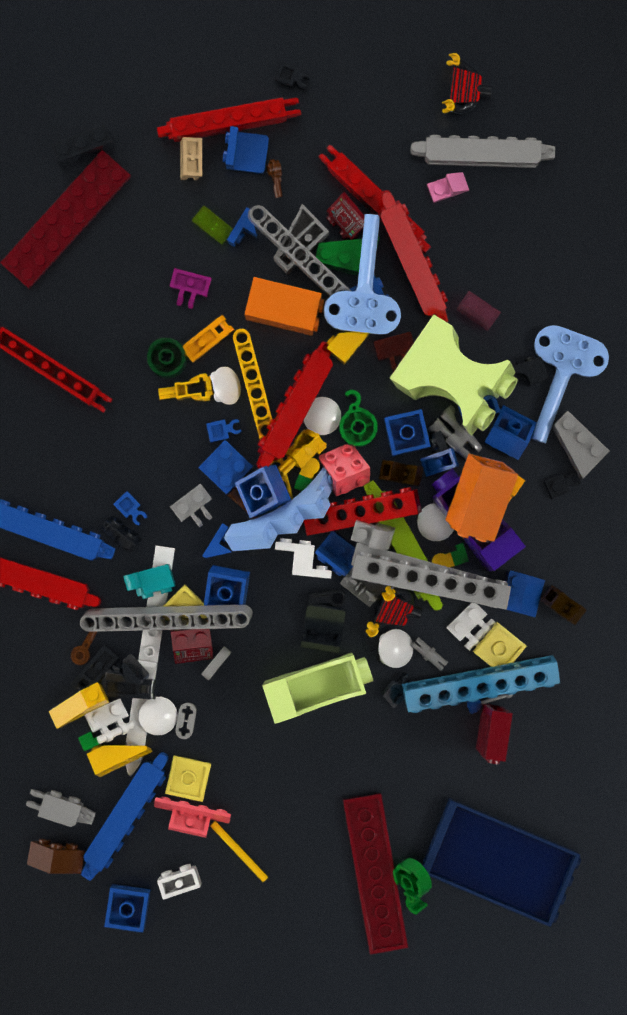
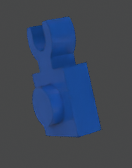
M225 419L206 423L210 443L229 439L228 433L240 434L241 430L233 429L234 424L240 423L239 420H232L227 425Z
M128 491L113 504L126 518L132 515L133 522L138 526L140 525L137 521L139 515H142L145 519L148 518L145 512L138 511L141 505Z

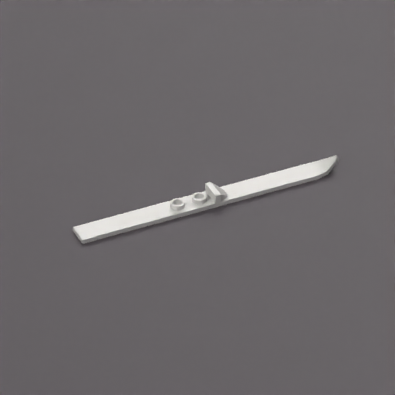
M156 546L152 568L170 564L172 570L175 548ZM154 592V596L148 598L146 607H162L167 602L168 593ZM145 616V620L151 621L149 617ZM143 630L138 661L148 671L149 677L147 679L155 680L163 630ZM142 685L141 692L146 693L147 685ZM132 699L129 722H133L134 728L128 731L125 746H145L147 732L140 724L139 711L148 699ZM143 757L126 765L129 776L136 772Z

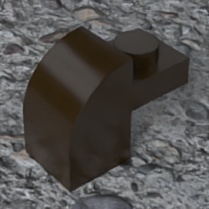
M383 460L379 479L408 486H420L423 467Z
M553 585L550 586L540 599L560 617L574 625L577 624L587 611L582 605L573 601Z

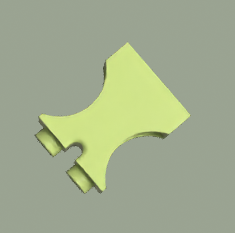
M436 315L432 316L390 377L397 389L414 400L427 396H441L455 402L461 409L463 426L471 436L477 428L482 431L487 429L496 413L483 398L486 395H492L496 399L499 396L506 399L513 392L518 381L514 377L516 372L509 360L496 364H481L465 357L460 352L459 337L454 327Z
M350 652L329 661L266 680L262 686L274 723L276 724L317 708L366 694L364 684L373 682V677L366 658L363 657L355 660L353 653Z

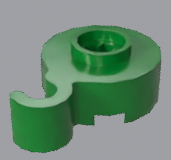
M349 390L345 393V397L354 396L356 397V402L349 406V410L342 417L339 424V432L342 439L348 445L363 447L375 438L378 430L377 421L373 414L359 407L361 402L360 393L356 390ZM356 423L364 426L360 433H357V430H353Z
M407 858L393 870V877L396 885L400 884L405 890L403 894L407 897L405 901L407 908L411 913L417 915L428 906L420 898L430 891L432 881L427 870L420 862Z

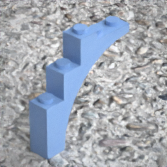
M323 467L316 478L292 500L261 517L231 524L224 539L232 551L271 548L277 535L297 533L304 520L324 518L330 507L328 497L333 490V479Z

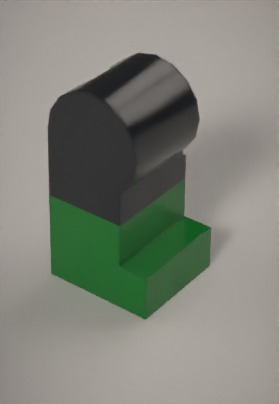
M85 716L72 721L73 729L84 752L99 745Z

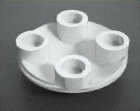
M220 367L215 372H212L210 378L214 390V399L217 402L228 405L237 402L241 393V385L236 373L229 367Z
M317 397L304 418L305 426L319 435L331 434L340 424L341 410L332 399Z
M435 503L425 506L418 515V529L422 536L428 540H445L454 531L445 520L446 516Z
M399 629L389 630L380 636L378 646L380 661L392 668L406 665L413 654V647H411L413 643L410 636Z
M162 696L156 697V699H148L139 711L141 726L152 735H164L170 732L176 725L178 718L175 705L169 699Z

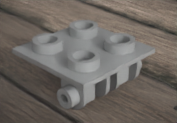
M352 567L340 584L370 607L381 594L385 585L351 578Z

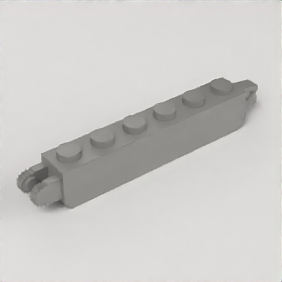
M430 135V137H426V141L412 143L410 153L413 156L425 157V162L428 165L535 168L540 161L553 160L555 158V146L541 144L542 141H537L536 138L518 140L516 137H507L506 140H502L495 136L479 139L478 136L460 138V136L451 135L449 138H441V135Z

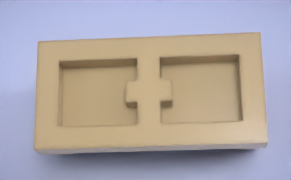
M183 137L180 142V180H187L188 178L198 180L199 177H202V138Z

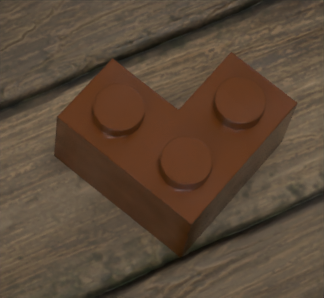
M40 838L39 841H31L27 865L49 874H81L85 850L77 848V844L66 843V846H62L59 843H51L49 839Z

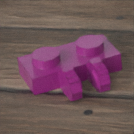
M174 268L170 288L180 290L177 305H182L184 294L188 292L191 293L188 308L193 309L196 295L208 296L212 278Z

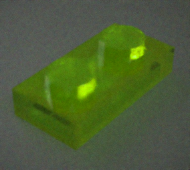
M205 206L192 219L193 223L221 245L227 240L233 230L232 227Z

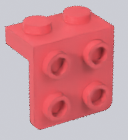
M345 444L319 456V461L333 479V493L336 497L370 482V467L354 446Z

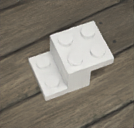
M280 538V542L275 543V550L294 552L292 575L331 579L332 571L328 570V566L317 565L316 569H312L315 545H311V541L299 540V544L292 543V539Z

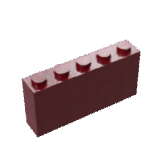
M483 704L476 750L488 763L500 764V761L506 762L513 713L502 706Z

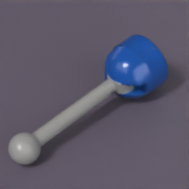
M502 694L496 698H489L483 701L478 700L476 702L466 701L470 714L477 713L483 704L502 698H511L513 695Z

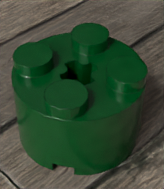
M160 338L150 345L147 353V362L152 371L159 377L165 379L174 378L185 369L187 355L183 346L177 340ZM165 354L168 356L172 355L169 362H163Z

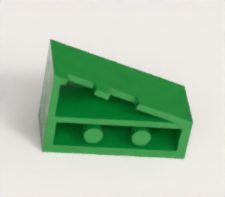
M362 239L319 243L316 258L328 269L359 276Z

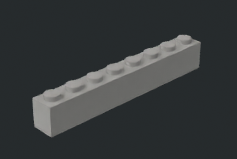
M358 542L356 543L351 562L353 566L355 555L365 552L372 554L371 558L375 559L384 556L391 558V562L394 563L404 560L411 562L410 566L418 567V564L430 566L429 570L437 571V568L448 569L449 574L456 575L457 572H463L468 574V578L476 579V574L387 550L373 549L368 547L369 545ZM370 563L368 570L376 574L379 567L376 563ZM389 567L387 575L395 578L398 575L397 568ZM411 570L407 573L406 578L408 581L414 582L417 579V574ZM430 574L426 577L427 585L433 586L436 583L434 575ZM452 578L447 579L445 582L446 588L448 590L454 589L455 581ZM488 578L487 582L495 583V580ZM471 582L467 583L464 588L465 592L468 594L473 593L475 590L474 584ZM490 586L486 587L484 595L487 598L493 596V588Z

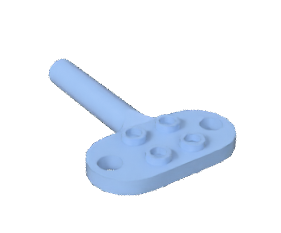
M365 214L357 289L355 291L336 292L330 295L325 302L324 317L327 323L335 329L370 334H387L393 331L400 322L401 312L397 302L391 297L378 295L373 292L380 222L379 215ZM331 304H336L339 308L336 315H332L329 312ZM389 310L395 313V319L392 322L386 318V313Z
M555 325L542 329L534 341L536 355L542 357L543 362L554 366L556 369L531 438L544 444L547 442L570 376L572 374L589 378L597 376L605 370L609 360L608 351L603 343ZM540 337H547L549 345L546 347L541 346L539 343ZM596 356H600L603 359V365L600 367L593 363V359Z

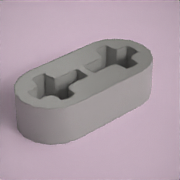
M224 646L201 675L209 680L231 654V651Z
M186 702L180 706L176 724V735L181 739H187L193 733L197 713L196 706L193 703ZM190 706V710H193V713H190L188 719H185L186 713L183 712V709ZM184 722H187V729L190 732L182 735V731H179V728H182Z

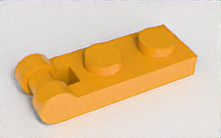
M221 315L183 345L186 355L194 363L225 337L233 333L235 329L231 325L229 326L226 318ZM218 326L223 330L220 334L215 330Z

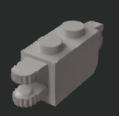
M34 789L30 791L32 796L43 799L42 804L34 801H27L26 806L39 810L38 817L69 827L76 825L78 822L92 825L96 812L84 807V803L80 802L81 799L69 796V798L63 797L61 792L55 790L47 793Z

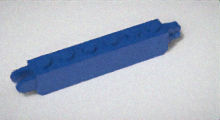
M0 499V528L93 561L98 557L113 558L116 549L104 543V540L100 539L101 535L91 531L88 535L82 532L83 528L74 525L71 528L64 526L65 522L54 518L52 522L46 519L47 515L38 512L35 515L27 513L29 509L19 505L16 509L10 506L11 502Z
M161 752L153 762L149 760L141 765L84 854L86 864L81 875L87 880L91 881L104 867L106 869L109 868L114 860L111 858L114 851L119 852L124 844L121 840L125 834L129 836L135 826L132 823L135 818L138 820L141 818L145 811L143 809L146 801L148 803L152 801L156 794L153 790L157 785L160 787L166 779L164 776L166 770L163 768L169 759L168 754Z

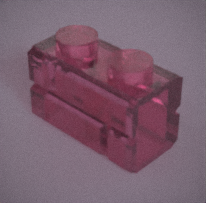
M468 291L457 308L459 312L487 331L501 313L495 308L492 309L491 305Z

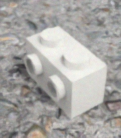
M186 864L179 867V871L172 872V870L161 873L157 882L163 900L201 887L202 882L196 865Z

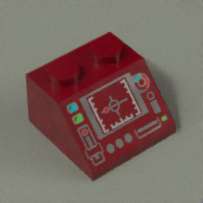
M344 192L326 211L328 216L326 220L332 227L336 226L340 230L338 234L343 240H354L363 234L365 216Z
M210 629L171 630L175 664L214 659Z

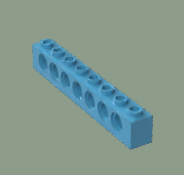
M550 655L402 684L408 713H419L429 708L439 709L445 705H459L460 702H476L481 698H496L502 694L513 695L517 691H533L543 686L553 687L555 684L560 683L558 663L555 657ZM537 672H542L539 677H534ZM518 676H523V678H522L521 680H519V681H516V680H515L516 677H518ZM504 679L503 683L496 684L498 680ZM480 683H485L482 688H477ZM460 687H466L464 691H458ZM447 690L445 695H439L441 691ZM423 694H429L425 699L420 698Z

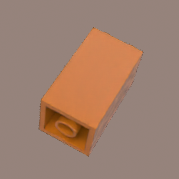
M253 277L244 315L248 321L313 336V332L318 331L320 318L317 316L318 313L322 314L325 299H322V293Z
M468 454L445 520L461 537L469 538V536H472L481 542H486L487 540L495 541L518 474L504 462Z

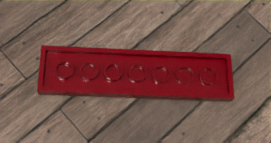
M102 150L0 263L30 289L131 178V175Z
M377 793L343 799L370 955L408 948L398 886L393 877L394 864L382 795Z

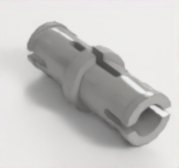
M420 637L416 639L419 645L415 642L411 645V647L424 656V660H429L439 671L444 668L439 662L444 666L448 663V661L435 652L436 649L434 647H429Z

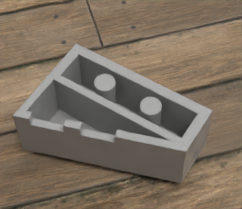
M302 204L288 231L312 252L319 243H322L329 236V231ZM287 236L284 237L281 243L282 246L288 247L290 245V239ZM278 248L274 256V262L288 275L296 265ZM297 250L295 258L299 261L303 260L304 252Z
M569 411L565 412L552 425V429L562 448H564L570 463L577 472L579 480L583 479L610 451Z

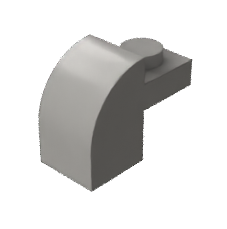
M356 520L351 540L369 545L368 547L373 549L388 550L391 546L395 528L381 523L372 525Z

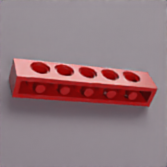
M411 487L399 489L400 493L393 494L392 491L382 492L380 497L374 498V494L362 496L363 500L356 501L355 498L344 500V504L337 505V502H331L326 512L328 516L327 523L323 522L321 518L304 520L306 535L354 527L356 520L370 524L419 514L422 512L418 490H411ZM396 498H399L402 501V508H398L395 506L394 502ZM377 502H381L383 504V512H380L376 509ZM358 506L364 507V516L358 513ZM341 509L347 513L346 519L340 517L339 511Z

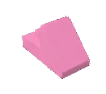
M463 172L446 174L445 178L427 184L433 203L469 191Z

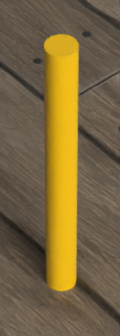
M216 821L210 825L262 882L268 878L260 867Z

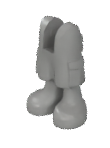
M452 405L446 408L440 417L454 429L453 433L439 418L435 419L426 428L430 434L441 431L447 446L453 448L454 452L456 451L465 460L468 454H470L464 448L467 443L478 453L482 449L477 439L473 435L468 434L463 423L460 424L457 421L455 408Z

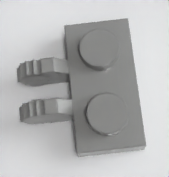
M201 483L170 506L181 522L191 516L196 524L201 527L203 525L202 521L195 515V512L199 509L202 510L203 515L208 520L212 519V516L204 507L212 498Z

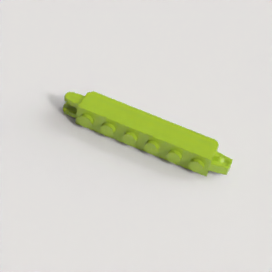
M374 480L363 486L366 495L374 494V498L380 497L382 492H386L381 491ZM377 502L376 509L380 512H383V504L381 502ZM404 517L375 522V524L381 523L395 528L389 549L393 548L398 554L428 561ZM413 591L418 600L421 598L423 601L427 600L433 610L438 611L442 609L443 604L439 596Z

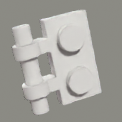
M470 603L446 628L459 641L466 636L469 641L464 646L470 651L480 643L479 641L491 630L496 622L491 618L485 623L482 619L487 613L478 604ZM478 624L481 629L473 636L470 631Z
M117 699L84 715L93 733L98 730L101 731L102 735L96 737L99 744L105 741L110 742L114 737L120 734L125 735L134 728L132 721L125 724L122 720L129 715L121 699ZM115 723L117 728L113 730L107 728V726Z

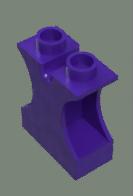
M453 468L431 484L437 494L430 499L445 516H447L460 480V476H458ZM503 519L495 541L487 540L486 542H481L472 536H469V538L462 537L486 571H495L526 547L514 530Z

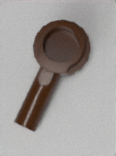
M270 159L269 164H267V173L273 178L275 198L283 197L280 182H282L281 164L279 160Z
M97 631L89 632L82 646H77L72 650L71 659L75 664L83 665L89 661V647L98 633Z

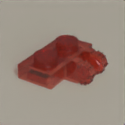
M411 332L373 342L378 361L389 358L393 372L397 368L394 356L401 355V360H403L414 344Z

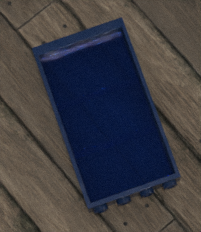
M449 798L422 865L430 877L551 927L552 923H556L558 919V908L565 902V891L567 886L570 887L574 879L572 874L574 869H578L581 858H579L580 854L575 850Z

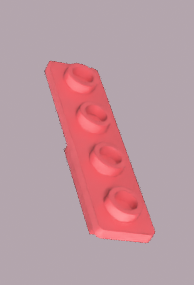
M155 797L154 807L172 811L168 830L206 838L210 820L230 823L231 814L222 809L215 811L204 805L193 806L186 801H171L168 797Z

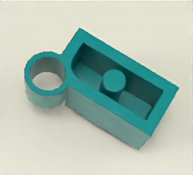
M170 564L123 576L127 591L136 589L137 596H142V599L153 597V593L161 591V594L171 592L172 587H176Z

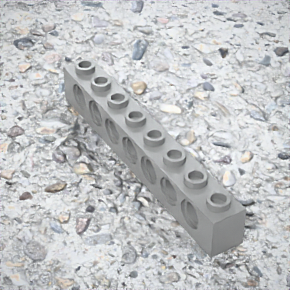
M365 552L355 555L351 578L507 610L511 586H507L506 581L495 579V583L487 582V577L477 575L476 579L468 578L467 573L457 572L456 575L449 574L448 569L437 568V571L429 570L430 566L418 564V567L410 566L411 562L404 560L394 563L391 562L389 557L380 556L379 559L371 558L372 554ZM370 563L378 565L379 570L376 574L368 572V565ZM389 567L397 568L398 575L395 578H390L387 575ZM411 570L417 574V579L414 582H409L406 578L407 573ZM430 574L436 577V583L433 586H429L426 583V577ZM450 578L456 583L452 590H448L445 586L446 580ZM469 582L475 586V590L471 594L466 593L464 589L465 585ZM488 586L494 590V594L490 598L484 595V589Z

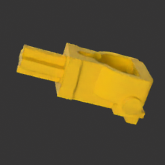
M206 373L191 378L189 382H176L175 386L158 388L160 400L177 397L178 401L192 398L196 401L206 402L210 401L213 395L211 378ZM203 379L206 390L205 396L202 397L201 392L189 394L188 386L200 383V380Z
M304 429L295 438L294 444L287 450V459L278 467L279 473L285 476L294 466L302 469L316 453L320 454L326 448V442H323L318 433Z

